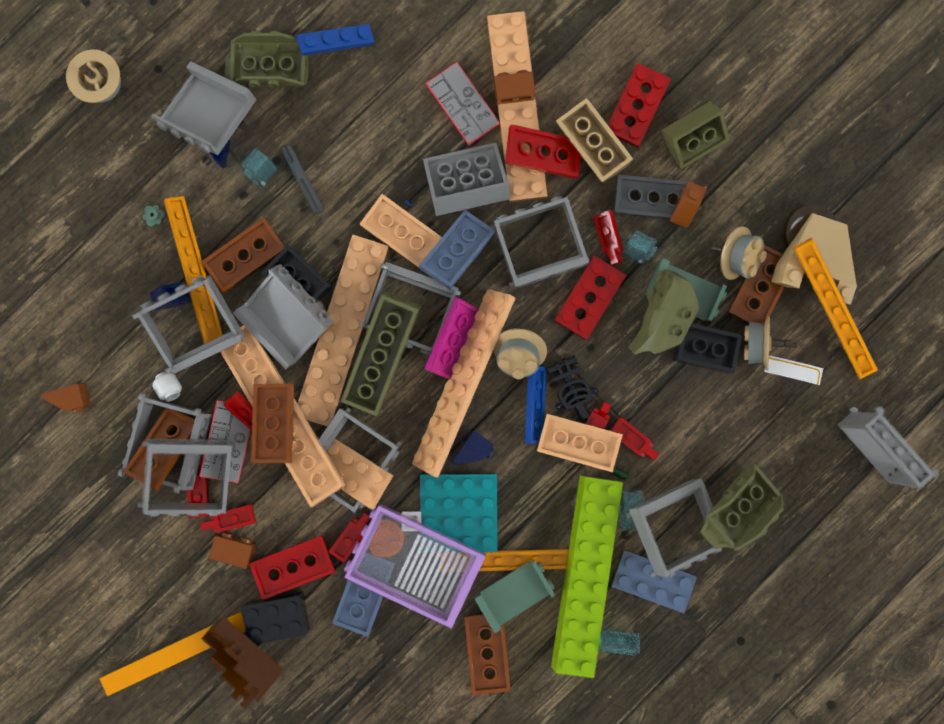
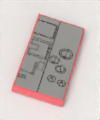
M457 62L426 83L431 93L469 146L500 125L498 119Z
M216 400L207 440H229L232 443L229 482L238 483L250 429L223 406L224 401ZM204 454L199 477L221 480L223 455Z

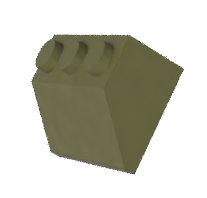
M710 101L661 130L665 145L680 169L685 168L730 141L723 110Z

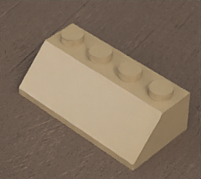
M587 98L556 120V123L601 182L612 178L632 162L633 158Z

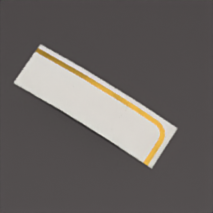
M769 356V369L766 370L765 368L764 372L820 385L823 368Z

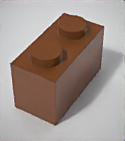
M520 70L515 74L503 72L494 76L497 105L534 100L533 71Z
M222 532V534L215 535L208 559L246 569L250 566L249 563L252 562L257 543L252 542V539L248 537H240L239 539L233 537L232 533Z

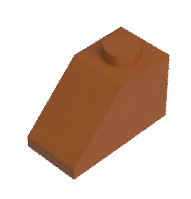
M688 181L682 189L669 222L687 229L701 204L706 188Z
M74 384L41 394L42 399L64 411H73V414L84 412L86 407L91 406L86 384Z

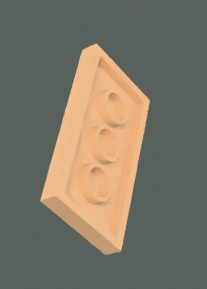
M381 194L360 223V226L418 268L442 238L383 194Z
M547 414L537 451L613 472L623 434Z
M334 439L326 453L346 485L341 490L374 510L394 475L344 443Z

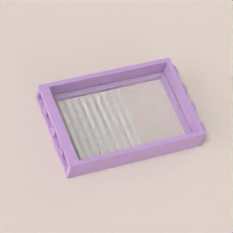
M379 504L378 508L375 507L369 516L372 518L370 525H365L361 535L364 537L361 543L357 542L352 552L355 554L353 561L349 560L344 569L347 572L345 578L452 629L485 559V553Z

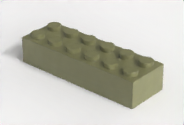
M387 291L381 295L341 402L374 416L379 414L422 307L421 305Z

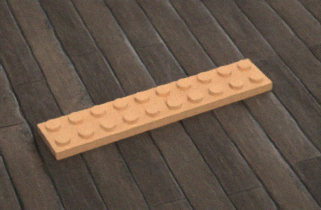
M525 11L488 15L487 22L494 76L503 72L515 74L520 70L531 72ZM535 99L498 105L504 161L508 131L511 124L539 130ZM523 143V144H522L523 150H524L525 152H528V153H529V152H530V147H529V145ZM505 164L510 192L509 202L547 198L545 172Z
M356 235L351 237L327 311L329 317L334 322L318 339L298 401V406L308 421L328 427L336 414L363 327L359 326V322L364 323L382 271L380 265L384 264L389 250L387 245Z
M487 289L479 311L475 315L473 327L468 331V339L460 349L459 360L452 368L453 374L451 379H448L445 384L441 398L437 402V407L414 456L412 464L434 477H439L515 301V297L509 294Z
M243 325L240 327L245 335L243 340L220 352L253 407L254 384H285L263 345ZM294 399L292 463L285 464L310 507H314L346 485Z

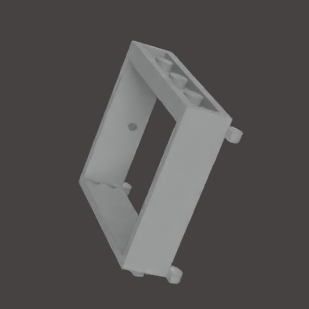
M555 197L547 204L543 202L537 203L529 210L525 208L516 210L515 214L507 216V214L496 217L497 220L494 221V225L490 226L496 231L512 279L509 285L510 287L514 286L515 289L589 264V258L587 257L570 207V201L567 197ZM563 206L579 255L516 275L500 226Z
M388 262L385 265L381 264L380 268L383 271L364 323L359 322V326L367 329V333L387 276L450 298L437 334L438 337L454 297L460 296L459 288L453 286L449 290L433 278ZM408 340L406 345L410 349H413V346L418 347L421 353L429 356L433 349L412 340Z
M203 275L198 276L192 280V284L186 286L184 283L175 288L176 292L170 295L166 292L157 297L158 301L152 303L150 300L140 305L141 309L132 315L133 319H140L169 368L165 369L167 374L170 372L175 374L241 342L245 337L210 275L203 277ZM205 285L231 331L175 358L148 312L195 288Z
M140 393L136 420L133 422L132 435L127 443L128 449L126 457L122 462L123 468L118 471V476L124 477L123 471L144 441L153 404L196 416L190 439L206 440L213 415L201 412L199 408L194 410L161 400L145 397L146 394ZM186 454L179 481L165 478L162 484L173 487L175 493H179L180 490H193L202 454Z
M349 407L346 410L340 408L319 439L324 450H328L346 421L350 419L393 448L381 465V468L388 471L389 468L386 466L390 460L395 461L400 453L397 450L402 443L398 441L395 444L350 414L351 409ZM337 492L330 496L350 509L354 514L358 509L362 510L365 506L359 501L353 504Z
M851 407L849 409L851 413L837 424L888 483L920 489L933 477L937 478L939 476V471L930 469L884 418L883 408L877 407L874 409L877 413L858 412L856 407Z
M147 438V441L142 442V446H147L143 500L138 502V507H142L143 514L158 516L159 514H167L169 516L208 514L217 516L220 513H226L232 443L229 440ZM152 454L223 455L219 503H149Z
M702 478L691 479L630 508V512L626 513L627 518L632 516L654 570L650 572L651 577L664 576V578L674 576L676 574L675 571L691 567L692 562L703 561L707 558L706 555L722 551V548L714 549L708 544L665 566L645 518L664 507L694 494L703 518L706 520V515L713 509V505Z

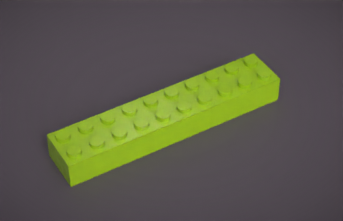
M580 475L551 663L552 669L557 674L594 678L623 487V482L618 480Z

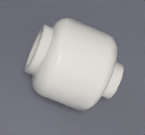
M162 372L155 377L156 379L152 387L160 400L169 402L180 396L182 386L173 373L167 374Z

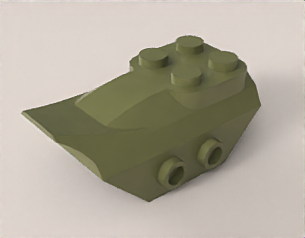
M251 31L231 40V51L225 60V78L239 85H248L252 88H259L260 85H267L271 88L300 87L306 85L308 81L309 55H301L296 37L280 33L279 31H270L269 33Z
M664 269L656 276L654 288L647 295L649 306L643 320V325L628 347L635 355L646 351L657 354L681 344L699 310L692 283L675 271Z
M753 462L747 470L741 472L723 493L721 500L706 515V520L700 533L714 549L732 548L738 551L767 533L768 527L779 519L780 513L784 510L783 496Z

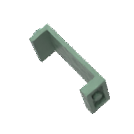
M661 259L645 296L654 288L656 276L660 271L664 269L675 271L692 283L699 305L695 318L706 323L715 320L719 314V309H717L719 303H722L727 295V292H725L727 286L724 284L721 286L715 285L670 265V261L667 259Z
M531 559L473 595L494 633L501 630L500 626L548 595L551 597L555 596L552 591L555 587L549 578L546 580L542 573L545 570L540 562L536 563Z

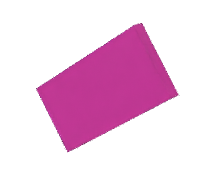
M454 297L425 366L426 370L446 379H451L453 374L452 368L459 360L460 349L468 339V331L473 327L475 315L479 309L460 298Z

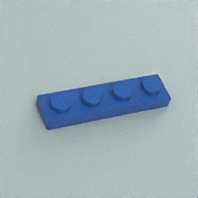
M369 24L297 34L296 37L302 56L370 46L375 42Z
M539 367L533 375L528 376L525 443L539 444L544 427L546 367Z

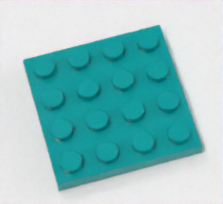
M420 474L421 523L481 552H497V474H439L438 478L430 474ZM420 532V544L424 537L427 538L421 552L425 551L429 540L433 542L428 552L432 551L435 542L438 543L435 552L439 551L441 545L444 546L442 552H445L446 548L450 549L449 552H452V550L462 552Z

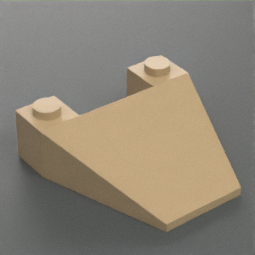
M811 213L778 261L771 282L788 288L800 287L805 271L793 247L812 238L845 304L851 305L857 284L847 224Z

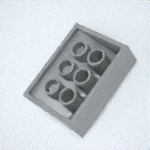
M496 142L423 159L436 216L510 199L509 184Z

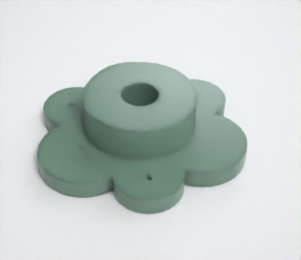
M157 205L145 207L143 219L146 220L147 225L151 227L155 224L160 225L162 223L161 219L165 217L164 211L160 210V207Z

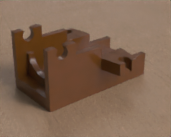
M225 617L211 626L201 638L215 651L208 663L216 665L218 672L224 671L221 678L235 689L230 697L237 700L238 696L241 695L244 700L240 705L244 709L248 707L253 698L259 702L283 670L282 667Z

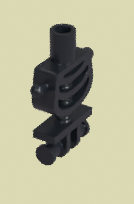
M575 355L569 359H562L563 363L561 364L557 361L555 365L547 366L546 368L550 376L553 373H559V376L551 379L552 383L562 378L566 382L557 392V397L561 403L556 404L555 408L557 410L561 409L562 406L566 410L575 408L579 420L589 417L590 414L585 402L592 400V394H597L598 389L593 388L590 390V386L585 380H572L571 374L582 370L581 367L573 370L570 369V366L578 364ZM566 367L567 372L563 374L561 368ZM574 383H581L585 388H576ZM567 387L569 392L562 397V392ZM578 391H585L587 394L579 395ZM571 395L572 399L566 403V398Z

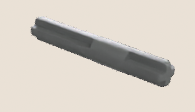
M290 145L283 147L281 151L311 209L316 215L322 213L324 208L293 148Z

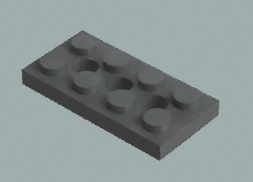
M618 174L614 214L670 219L676 204H670L668 196L674 195L678 200L683 187L688 181ZM630 192H638L640 199L637 201L632 200ZM649 194H657L659 197L658 202H651Z

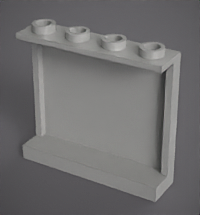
M190 61L186 67L191 73L189 79L163 115L159 117L152 114V117L157 121L156 125L163 131L169 130L175 137L179 139L183 137L193 146L199 145L206 153L212 152L219 155L255 103L256 98L248 88Z
M279 264L268 270L270 274L248 301L243 306L237 308L233 314L286 370L306 353L334 321L316 303L314 298L309 296L301 284L296 282L289 272Z

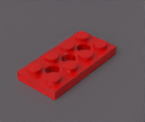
M639 63L636 64L608 123L609 128L618 139L637 148L640 146L671 78ZM641 85H648L651 89L650 92H642ZM633 102H641L643 108L636 110L633 107ZM632 118L635 125L632 127L627 126L625 119Z
M513 124L509 126L505 164L574 179L579 177L581 154L568 137ZM523 143L529 145V147H530V152H529V153H528V152H525V151L523 150V148H522V144H523ZM541 147L545 148L548 151V156H543L541 154ZM559 151L565 154V160H561L558 157Z
M593 256L554 321L587 340L625 279L626 274L598 257ZM597 277L604 278L605 285L603 287H598L595 284ZM587 293L595 295L593 303H588L585 300ZM577 309L585 311L584 319L576 318L575 311Z
M323 535L249 563L262 600L336 572ZM308 555L315 557V565H308L306 563ZM290 562L297 564L298 570L296 572L288 570ZM272 569L279 571L280 576L278 579L271 578L270 571Z

